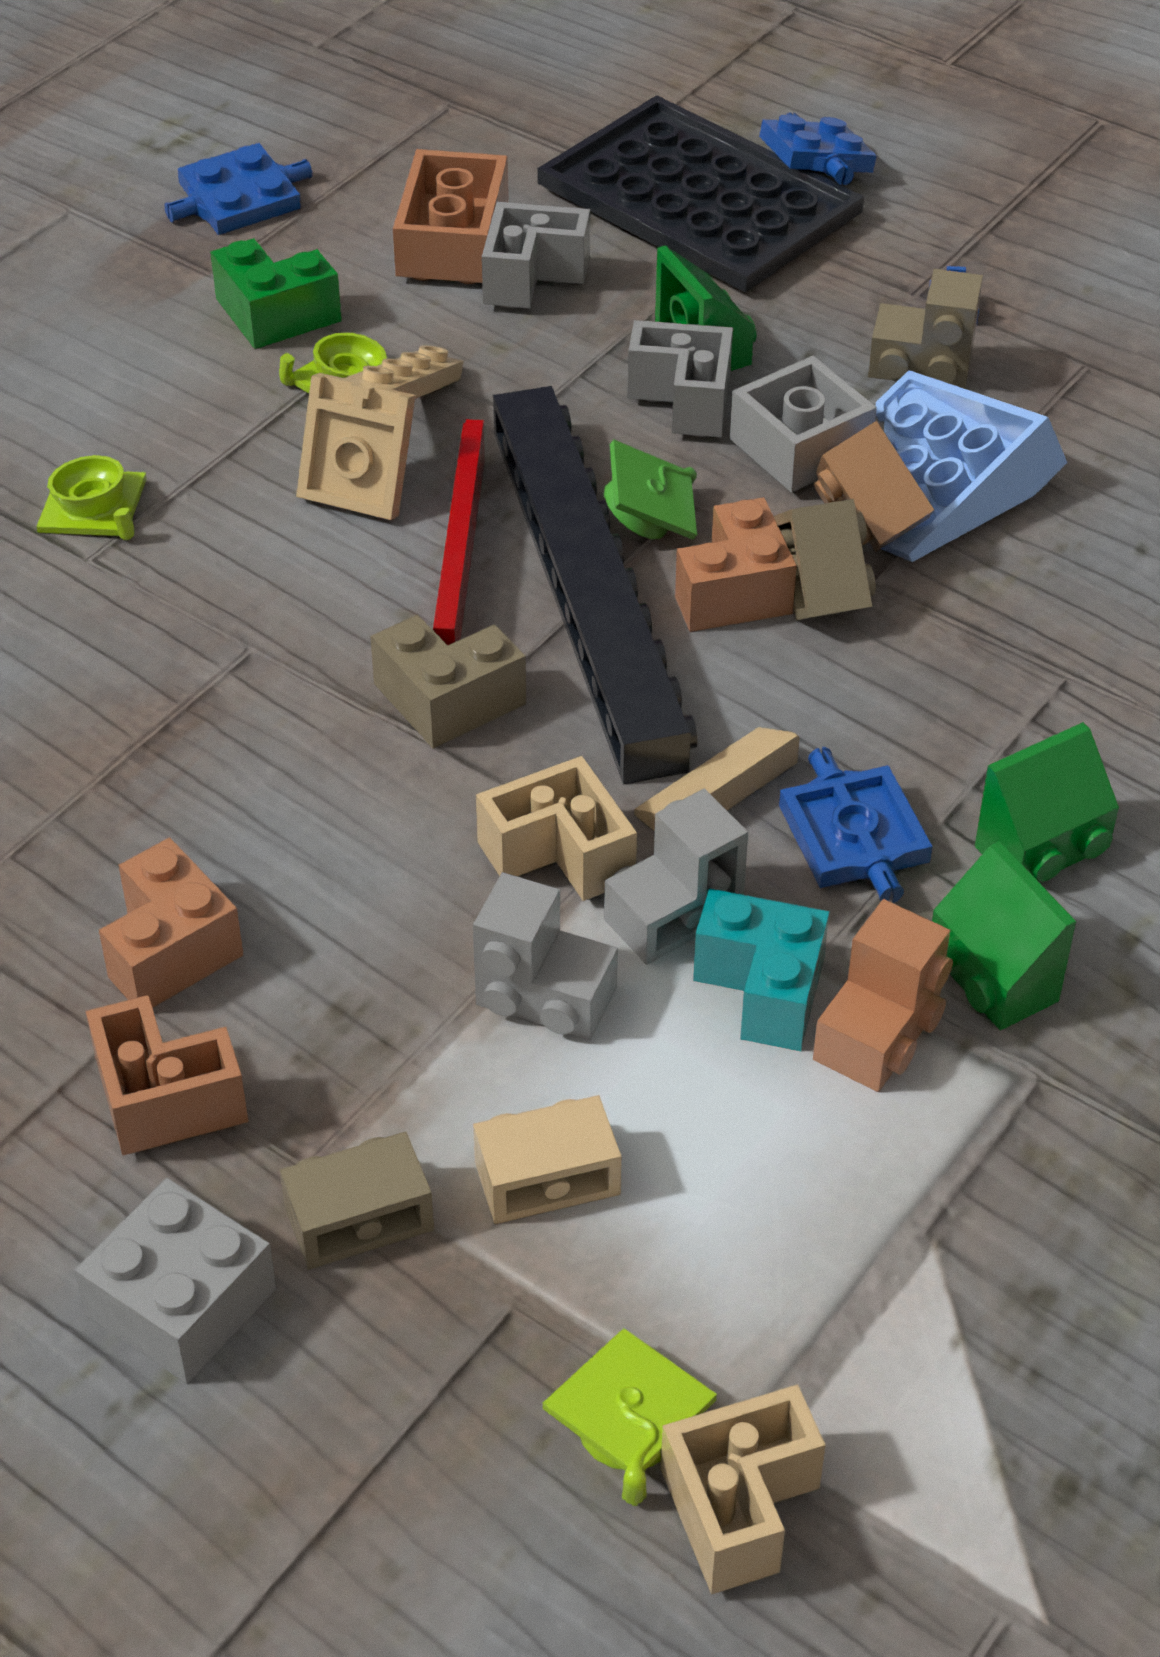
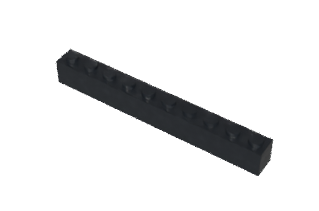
M552 386L493 395L494 436L623 785L689 773L690 749L696 748L698 744L696 725L691 714L683 715L681 710L682 695L676 676L668 677L667 658L661 639L653 640L649 607L647 603L639 604L637 600L638 587L634 570L631 567L625 568L623 565L624 552L621 538L618 533L611 534L610 515L606 501L597 500L595 474L592 467H584V451L579 435H571V417L567 405H559Z

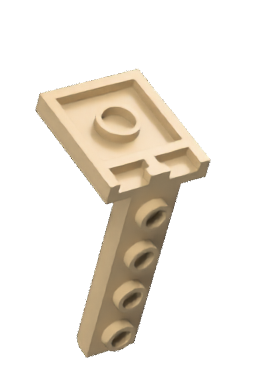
M423 345L419 346L418 351L403 352L401 357L397 359H384L382 364L378 366H365L362 372L345 378L324 373L312 375L296 497L388 520L398 517L415 399L459 381L464 361L448 357V350L444 348Z

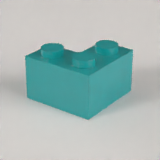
M709 888L696 930L693 981L744 991L741 1040L801 1052L824 963L830 911Z

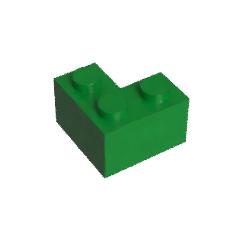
M255 238L246 241H235L226 247L210 251L216 300L254 349L342 322L338 273L318 249L300 252L293 257L277 262L271 260Z

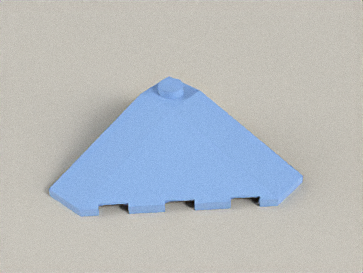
M908 370L876 401V416L879 421L884 422V433L934 508V512L929 519L889 543L882 550L913 562L1033 497L1068 463L1049 417Z

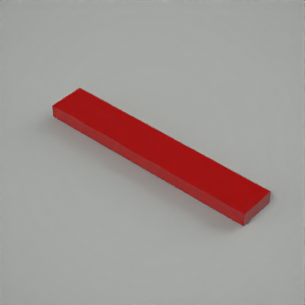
M466 419L462 427L433 631L447 646L461 639L485 463L484 420Z

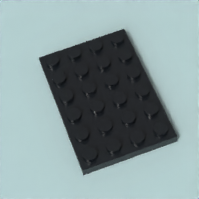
M658 95L537 168L539 185L585 209H590L593 214L658 247L666 245L703 271L745 293L863 212L864 196L811 170L790 169L774 152Z

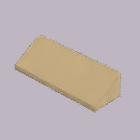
M758 727L636 807L634 815L655 831V813L663 810L671 802L682 800L704 788L726 810H729L798 763L800 737L796 733Z

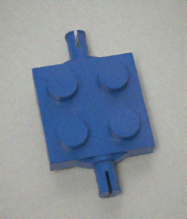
M791 112L779 116V120L762 119L759 137L790 169L825 172L828 176L833 177L839 185L841 183L843 185L850 183L854 172L873 173L877 155L841 119L823 117L820 119V122H806L796 113L792 115Z
M260 143L243 146L237 150L212 158L202 159L196 163L178 168L179 184L185 190L188 197L165 203V212L170 222L195 214L207 221L217 235H221L300 209V194L292 183L312 178V168L307 159L286 166L279 165L274 162Z
M822 747V754L819 748L815 749L810 753L808 761L812 765L817 778L808 784L781 789L779 807L819 888L868 878L876 889L880 901L883 899L890 901V898L892 903L898 901L903 896L904 889L899 884L893 871L930 863L933 846L889 765L865 771H843L839 769L829 748Z

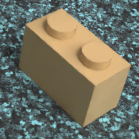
M599 1095L579 1100L566 1099L552 1106L518 1114H500L490 1120L473 1124L475 1165L494 1225L621 1195L622 1156Z

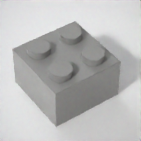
M813 355L733 390L730 439L792 493L819 480L816 470L822 455L875 422L877 407Z
M167 1177L74 1269L85 1315L186 1384L198 1374L277 1289L270 1243Z

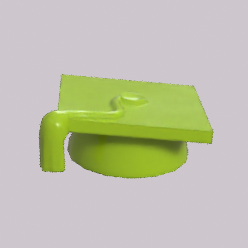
M335 333L319 340L313 349L314 360L294 372L292 370L295 358L289 353L280 356L279 378L283 385H295L309 393L311 376L314 374L324 373L345 378L362 372L365 366H378L382 364L387 355L385 349L376 340L365 335Z
M84 456L64 463L55 469L48 478L47 487L50 493L36 526L37 532L120 536L121 539L126 541L132 539L135 534L132 519L147 480L146 472H124L120 462L109 456Z
M623 1328L542 1403L544 1411L580 1437L582 1445L595 1460L613 1469L625 1470L622 1499L626 1503L637 1506L647 1497L646 1475L644 1471L661 1461L663 1425L704 1413L717 1401V1394Z

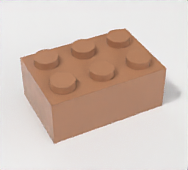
M416 149L393 226L395 276L412 277L416 280H451L465 284L482 283V254L496 203H509L507 155Z

